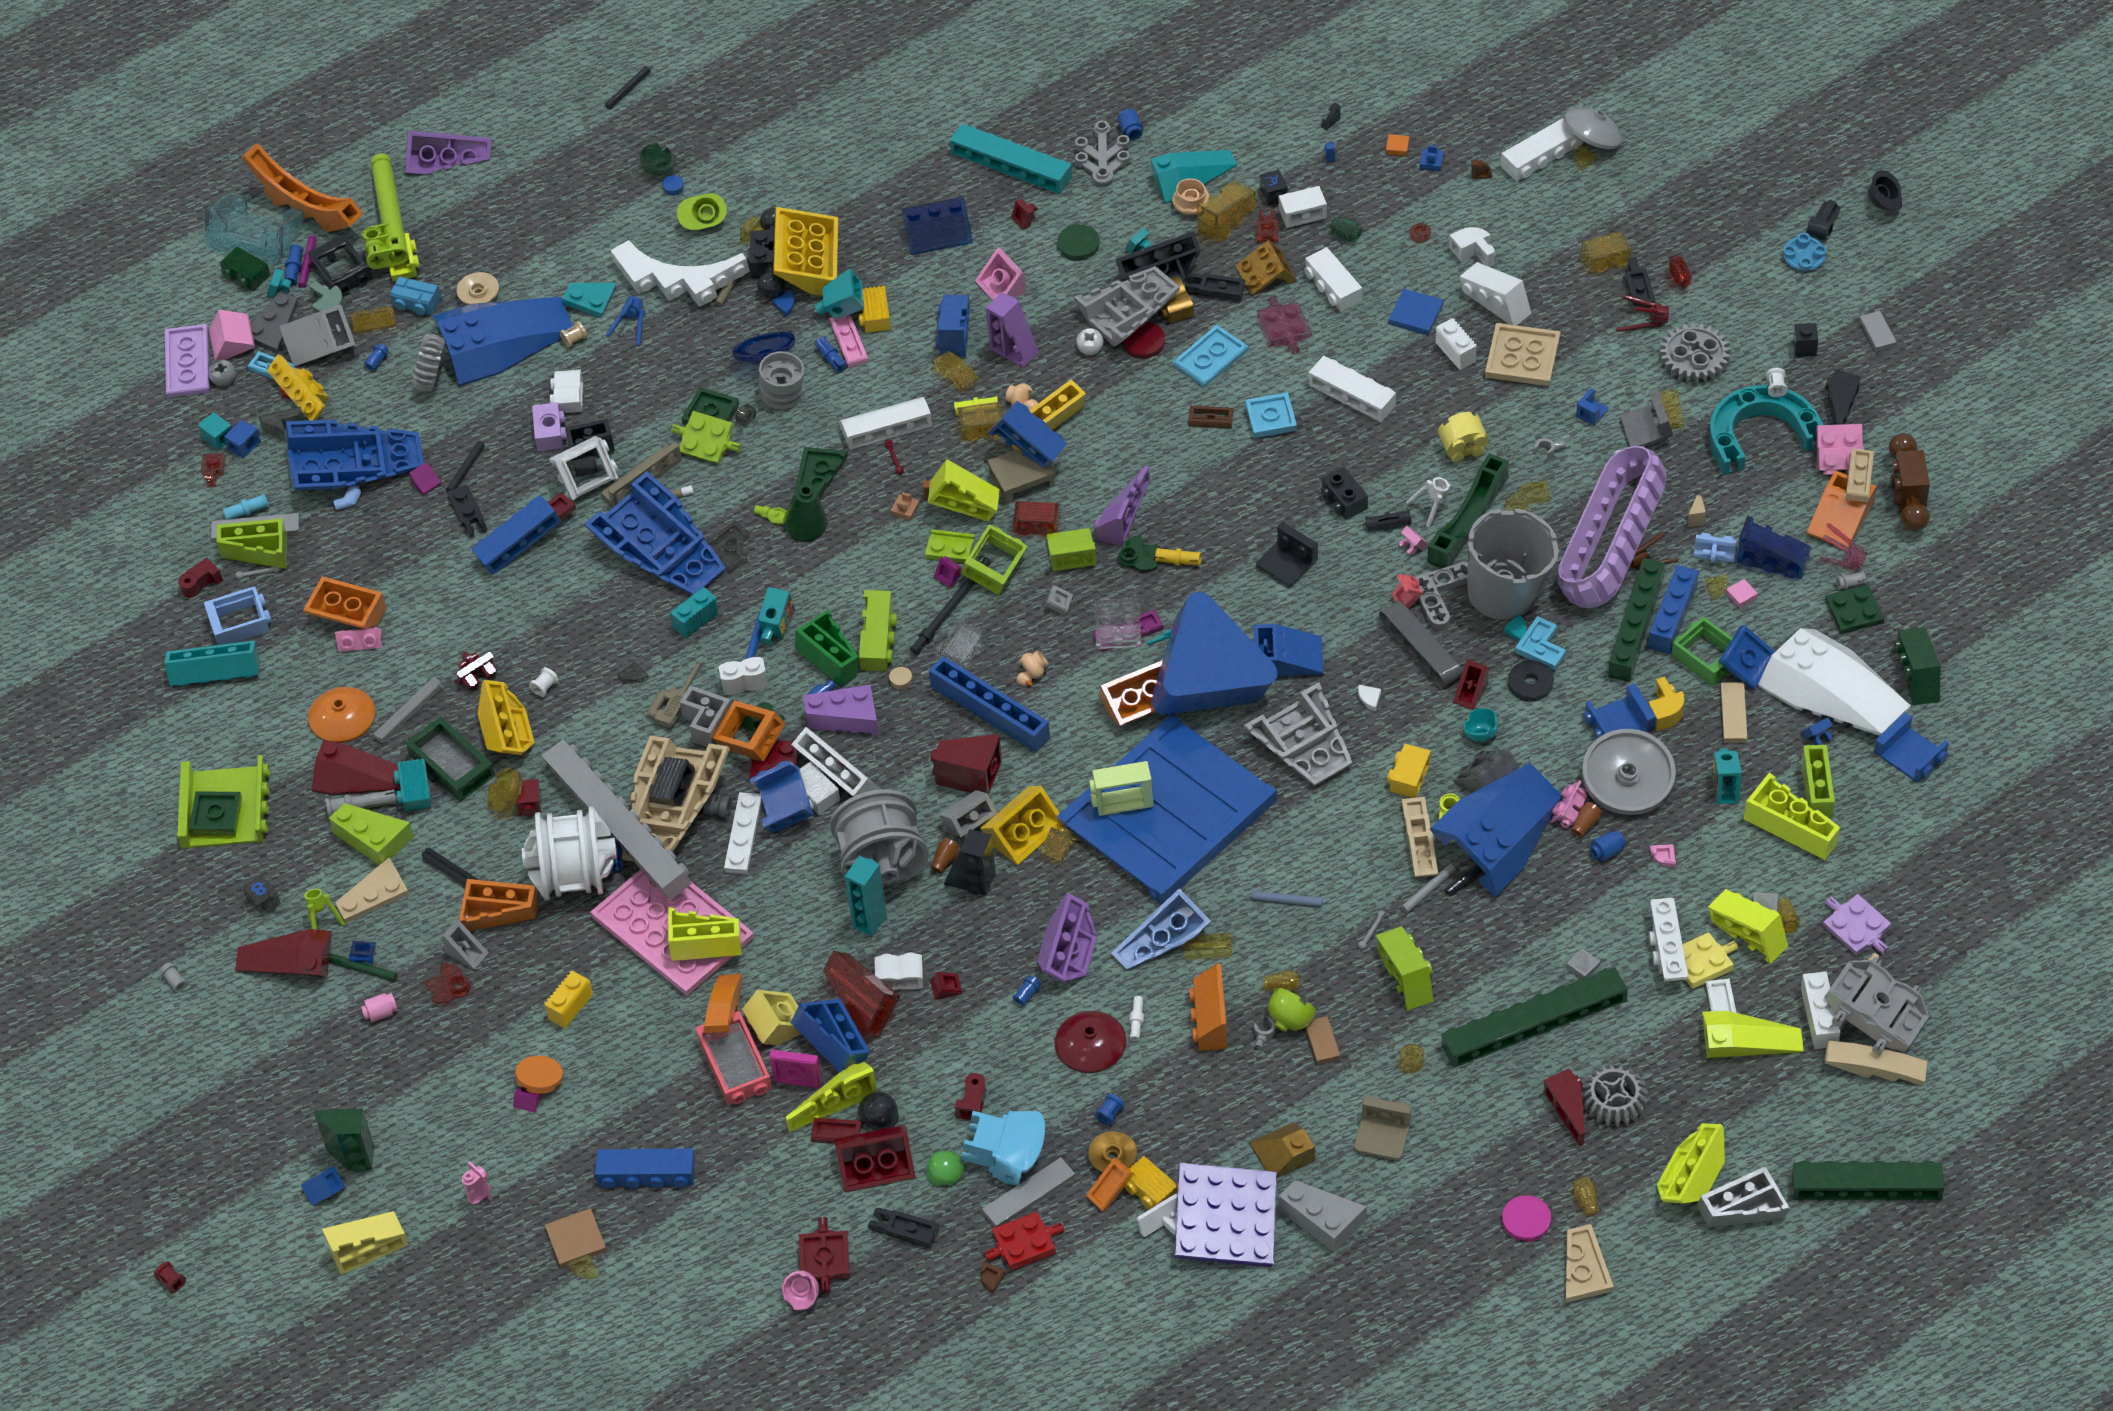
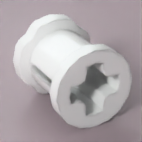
M1772 368L1766 372V379L1769 381L1768 394L1772 397H1781L1787 393V385L1784 383L1786 373L1781 368Z
M544 667L541 670V675L536 680H532L529 683V687L535 694L544 697L552 684H557L559 679L551 669Z

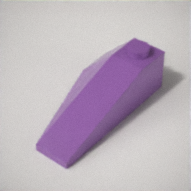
M1144 466L1105 508L1101 518H1097L1094 526V531L1097 532V540L1123 546L1150 481L1149 466Z

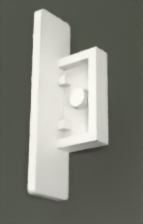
M1674 898L1652 899L1650 905L1653 916V931L1649 932L1650 946L1655 945V951L1652 952L1654 966L1658 965L1659 974L1663 973L1664 981L1686 980L1688 973Z
M1177 1193L1137 1217L1142 1236L1146 1237L1162 1226H1165L1175 1235Z

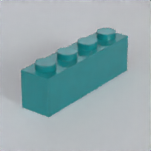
M255 640L166 652L164 663L170 686H185L198 682L207 683L221 679L230 680L237 677L248 678L259 675L260 659Z
M858 856L845 875L852 927L873 937L887 917L880 865L873 859Z

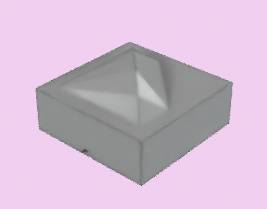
M1053 585L1045 606L1065 615L1073 594Z
M1754 892L1753 901L1770 910L1777 911L1778 894Z
M1581 949L1567 962L1566 968L1580 978H1588L1600 966V961L1584 949Z

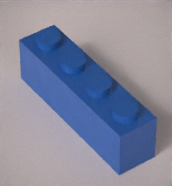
M539 495L519 512L513 514L509 520L497 527L486 538L479 541L471 550L490 574L494 575L562 521L548 502Z
M1680 565L1676 566L1649 633V649L1671 654L1673 649L1672 643L1679 634L1698 586V570Z
M597 1149L595 1169L597 1184L604 1188H614L615 1186H627L629 1188L651 1186L653 1188H661L663 1185H674L684 1188L687 1185H694L696 1165L694 1149Z

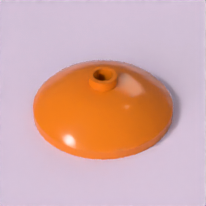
M353 687L334 688L321 694L312 703L308 712L309 726L312 732L322 740L336 743L350 742L361 737L370 729L375 720V705L371 697L360 689Z

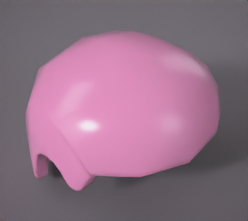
M804 1270L793 1271L786 1276L782 1284L783 1298L793 1306L794 1310H807L815 1303L819 1295L818 1282L813 1275Z

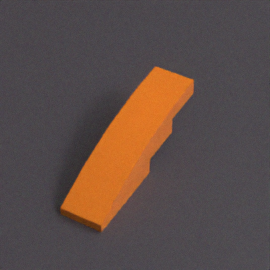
M742 974L718 976L706 1012L704 1023L706 1033L729 1032L730 1022L734 1021L735 1011H738L743 980Z

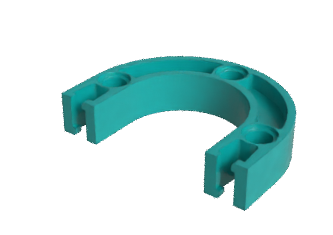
M1769 385L1745 387L1726 396L1717 405L1712 414L1709 434L1712 454L1723 475L1732 473L1730 458H1733L1736 462L1738 471L1745 469L1746 456L1733 430L1741 421L1752 416L1770 415L1786 421L1796 432L1805 451L1814 450L1812 434H1815L1817 437V425H1824L1814 407L1804 397L1787 389V393L1784 396L1772 397L1768 394Z

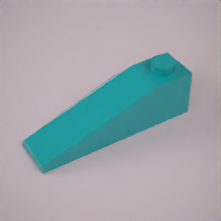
M1230 150L1176 152L1150 159L1151 175L1165 204L1173 202L1172 198L1176 192V187L1182 180L1196 179L1206 186V183L1210 180L1222 176L1237 166Z

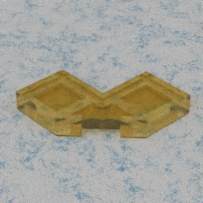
M1548 481L1525 482L1518 492L1505 500L1506 511H1514V508L1529 512L1528 503L1550 502Z

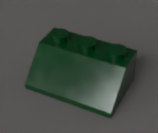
M363 1108L315 1110L314 1115L326 1151L348 1171L362 1173L365 1170H372L374 1142Z

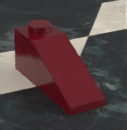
M1569 1068L1545 1079L1543 1092L1581 1147L1584 1145L1585 1137L1582 1101L1583 1084L1577 1075L1574 1076Z

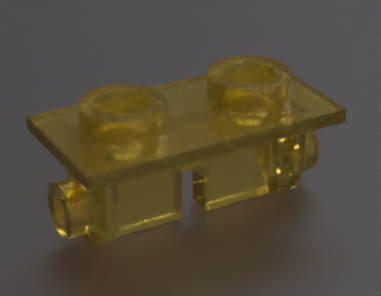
M387 305L386 307L373 309L374 312L371 313L369 310L354 311V314H350L354 333L396 326L393 307H388Z

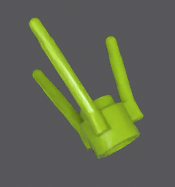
M318 888L310 889L304 894L308 919L311 921L312 929L317 930L315 913L323 911L325 904H327L341 926H345L344 920L330 901L329 894L323 895L322 890Z

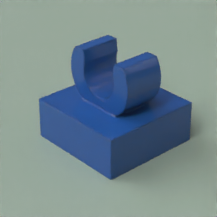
M1429 145L1428 149H1423L1420 169L1441 171L1444 151L1437 150V146Z
M1826 718L1801 732L1805 739L1812 737L1814 745H1821L1820 735H1823L1827 741L1832 739L1831 733L1825 729L1833 725L1829 718Z

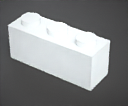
M1327 247L1305 258L1306 268H1304L1306 276L1315 281L1318 290L1327 295L1332 306H1336L1341 312L1362 301V287Z
M1827 972L1809 973L1802 976L1801 992L1814 1049L1826 1048L1828 1041L1839 1042L1840 1029L1835 1026L1838 1020L1834 1025L1832 1023L1836 1013L1824 997L1830 989Z

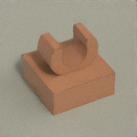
M903 492L896 499L891 509V515L912 521L920 506V502L917 499H913L912 495Z

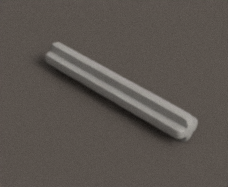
M434 677L426 683L374 733L375 739L380 743H384L442 688L440 680Z

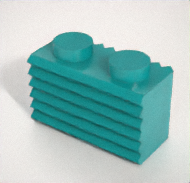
M702 587L670 612L672 627L683 637L688 638V635H692V633H695V630L702 628L705 622L712 620V617L718 615L716 597L705 587Z
M425 759L398 762V770L394 771L395 784H400L401 790L397 791L398 805L403 804L404 811L431 808Z

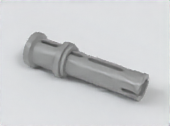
M394 789L353 797L346 794L342 798L331 800L325 798L328 817L336 812L344 803L363 809L397 804Z

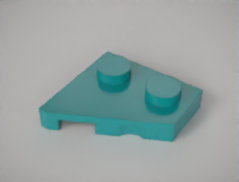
M570 283L562 298V304L601 318L616 288V283Z

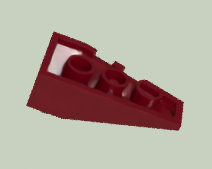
M323 740L315 760L312 791L329 795H341V793L348 792L360 794L363 791L384 792L392 789L400 791L401 786L400 784H395L394 771L398 770V765L351 746Z
M307 929L240 946L237 949L235 970L327 977L332 931Z

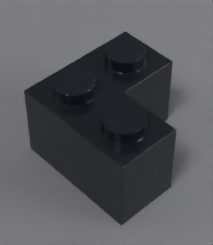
M608 418L565 428L569 449L596 436L606 441L609 452L615 451ZM596 447L572 459L576 477L598 472L595 455L599 454Z

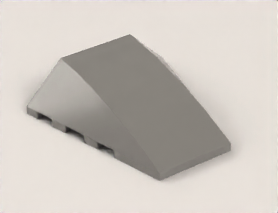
M1154 266L1130 275L1129 280L1124 282L1117 280L1112 282L1110 287L1102 290L1098 287L1091 290V294L1084 297L1081 294L1074 296V300L1088 324L1093 329L1099 331L1102 337L1111 345L1116 346L1159 312L1180 291V286Z
M1319 682L1302 691L1299 701L1268 719L1262 714L1244 725L1245 729L1313 786L1352 765V760L1343 738L1338 732L1336 721L1331 715L1329 704L1324 698Z

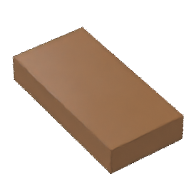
M1328 1017L1313 1019L1305 1029L1317 1065L1340 1060V1053Z

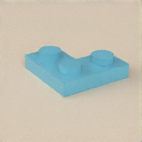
M1538 616L1515 647L1516 654L1529 660L1539 661L1553 671L1557 669L1566 656L1565 649L1549 642L1557 631V625Z

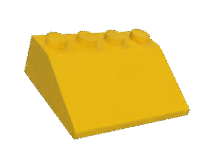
M776 207L773 274L810 294L823 296V287L837 278L838 217Z

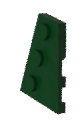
M804 447L794 492L798 486L809 484L816 489L820 498L848 457L847 451Z

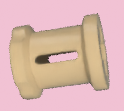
M579 321L573 327L559 332L562 341L568 348L572 347V344L578 340L588 337L584 326Z

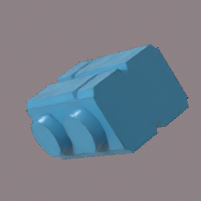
M399 277L390 292L392 305L398 310L403 311L406 309L414 311L419 315H432L441 300V293L438 285Z

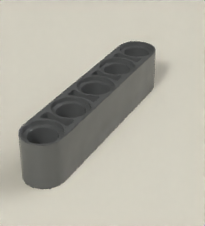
M1397 601L1379 612L1382 623L1384 625L1387 624L1388 630L1397 640L1400 639L1399 642L1410 654L1413 653L1412 656L1424 669L1426 668L1425 671L1437 684L1440 683L1439 686L1441 688L1461 678L1462 670L1458 663L1401 601Z

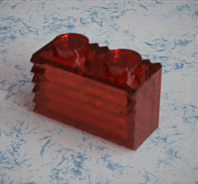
M1015 501L1014 533L1021 535L1032 533L1043 536L1058 533L1061 515L1060 503Z

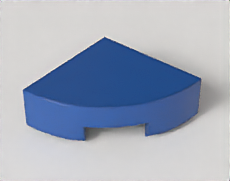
M1334 142L1325 144L1326 162H1335Z
M789 290L774 299L773 304L785 317L792 313L795 301L792 291Z

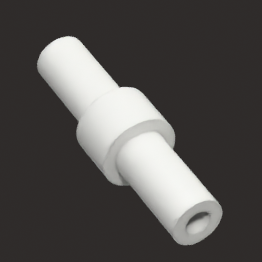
M1141 996L1134 997L1133 1011L1130 1013V1040L1132 1041L1139 1040L1140 1028L1144 1021V1014L1142 1013L1143 997Z

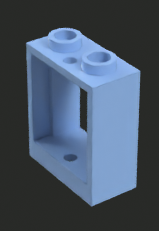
M255 586L204 602L218 645L237 643L270 632L268 623L272 621L268 610L263 611L262 607L266 606L262 593H257ZM253 605L256 606L259 615L258 619L222 630L218 616Z

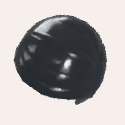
M880 1091L871 1092L863 1097L859 1104L858 1114L860 1120L874 1131L894 1127L899 1120L896 1101L887 1093Z

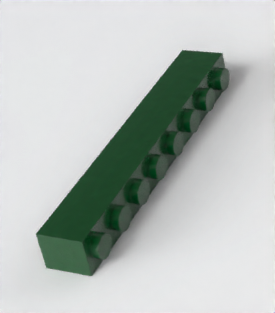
M1615 967L1608 970L1604 969L1588 978H1580L1575 983L1559 986L1549 993L1536 995L1523 1003H1515L1510 1008L1494 1011L1484 1018L1471 1020L1458 1028H1450L1445 1033H1442L1441 1046L1453 1068L1626 1002L1628 988Z

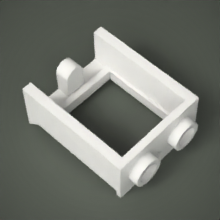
M596 436L549 458L550 463L555 464L559 472V475H557L558 480L564 484L567 490L565 496L573 501L577 497L618 478L616 471H618L617 465L613 459L610 460L607 453L609 452V447L604 439L602 440ZM596 447L607 473L577 488L566 462Z

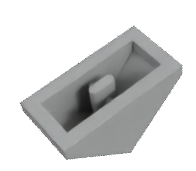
M456 920L442 936L446 954L471 969H475L489 953L459 920Z

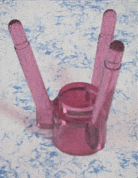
M1827 523V527L1851 547L1848 548L1833 538L1824 535L1823 538L1847 552L1844 559L1848 561L1845 562L1827 557H1820V560L1844 566L1851 570L1854 567L1860 569L1868 553L1863 551L1864 548L1858 546L1832 524Z

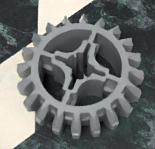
M426 334L423 337L412 385L414 388L424 392H431L433 390L444 349V338L434 334Z
M1611 1064L1609 1069H1605L1602 1066L1600 1072L1594 1070L1592 1077L1587 1076L1586 1083L1582 1087V1101L1585 1111H1589L1590 1118L1597 1116L1596 1120L1598 1123L1603 1121V1119L1606 1120L1607 1127L1610 1125V1122H1615L1616 1127H1618L1620 1121H1623L1625 1125H1628L1629 1119L1636 1121L1637 1116L1642 1115L1647 1104V1090L1644 1081L1640 1080L1639 1073L1632 1075L1631 1068L1624 1071L1622 1065L1619 1069H1614V1066ZM1625 1087L1632 1092L1634 1098L1629 1096V1093L1625 1091ZM1595 1093L1599 1094L1600 1098L1604 1099V1104L1598 1100Z

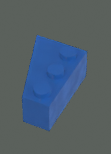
M943 295L942 303H939L938 307L940 318L937 320L938 336H936V349H940V357H966L970 316L969 295Z

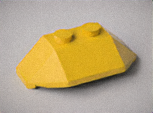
M483 680L478 718L486 748L501 753L522 755L535 743L525 707L508 690V686L504 682Z

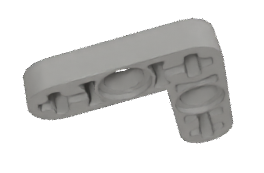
M1468 562L1457 563L1416 577L1419 584L1426 586L1427 593L1425 594L1423 587L1419 586L1423 594L1417 600L1433 629L1444 630L1449 626L1450 615L1439 592L1467 584V575H1464L1461 571L1467 573ZM1447 577L1449 582L1441 583L1438 581V578ZM1434 600L1437 604L1435 606H1428L1425 602ZM1436 612H1438L1440 619H1443L1442 622L1436 619Z

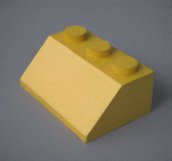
M1028 786L985 823L980 830L983 833L991 834L993 847L1018 865L1063 824L1057 820L1060 812L1042 786Z

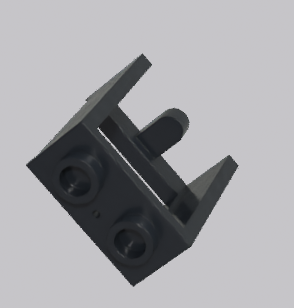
M345 234L308 252L311 267L330 290L336 285L342 295L372 279L370 267L350 244ZM344 248L357 266L333 278L320 260L326 257L329 261H333L336 258L335 252Z

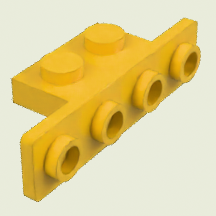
M277 355L267 369V372L309 420H317L325 409L324 403L329 398L324 391V387L312 378L313 375L310 371L304 368H293L282 355Z

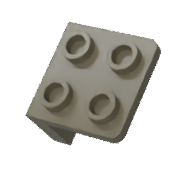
M1364 1096L1362 1119L1354 1150L1357 1153L1396 1161L1401 1160L1412 1121V1106L1403 1102H1391L1379 1097Z

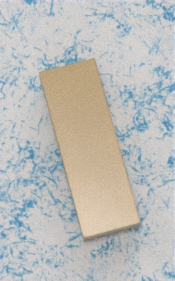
M1852 448L1846 500L1868 503L1874 451Z
M1721 683L1724 743H1747L1744 683Z

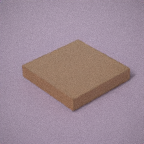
M591 1208L545 1224L560 1268L607 1252Z

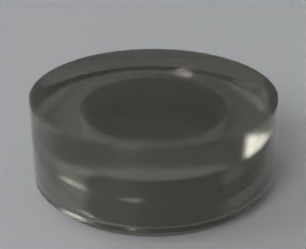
M749 404L742 405L736 412V422L744 427L748 426L756 417V409Z

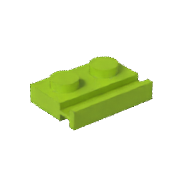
M931 529L925 559L939 561L941 557L946 556L955 563L964 564L972 552L975 534Z

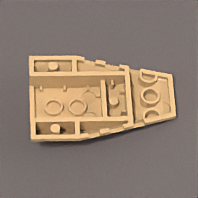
M649 737L634 775L633 783L635 788L634 792L631 793V809L640 817L641 820L639 822L641 824L645 822L653 832L651 835L653 837L658 836L665 845V851L670 849L674 852L714 790L730 750L728 746L708 744L706 751L676 747L670 738ZM665 756L687 759L695 768L694 777H692L681 807L653 803L649 798V787L651 784H654L657 777V767L662 764ZM623 850L622 859L634 862Z

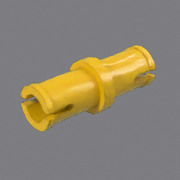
M1157 548L1155 554L1157 558H1155V561L1174 563L1175 566H1181V564L1200 566L1202 553L1182 551L1181 548L1176 550Z

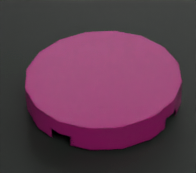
M1519 1196L1510 1200L1505 1205L1502 1212V1224L1506 1233L1513 1239L1533 1242L1541 1239L1548 1232L1551 1224V1212L1547 1204L1541 1199L1533 1196Z

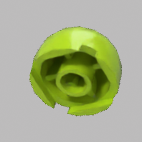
M1276 988L1268 1003V1012L1275 1021L1274 1026L1283 1032H1286L1288 1029L1292 1031L1302 1030L1310 1024L1317 1010L1308 1002L1305 1005L1300 1000L1301 997L1283 988Z

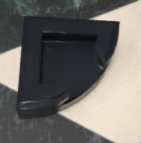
M1336 102L1329 107L1330 113L1326 120H1322L1321 127L1326 131L1341 119L1340 105Z

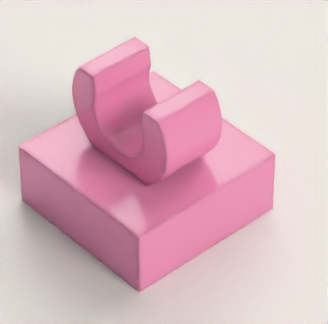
M1408 526L1403 529L1401 533L1407 538L1402 539L1399 546L1405 548L1410 544V548L1407 550L1408 554L1414 555L1418 548L1422 551L1428 548L1429 544L1417 532Z

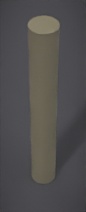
M738 278L723 287L715 301V305L723 306Z

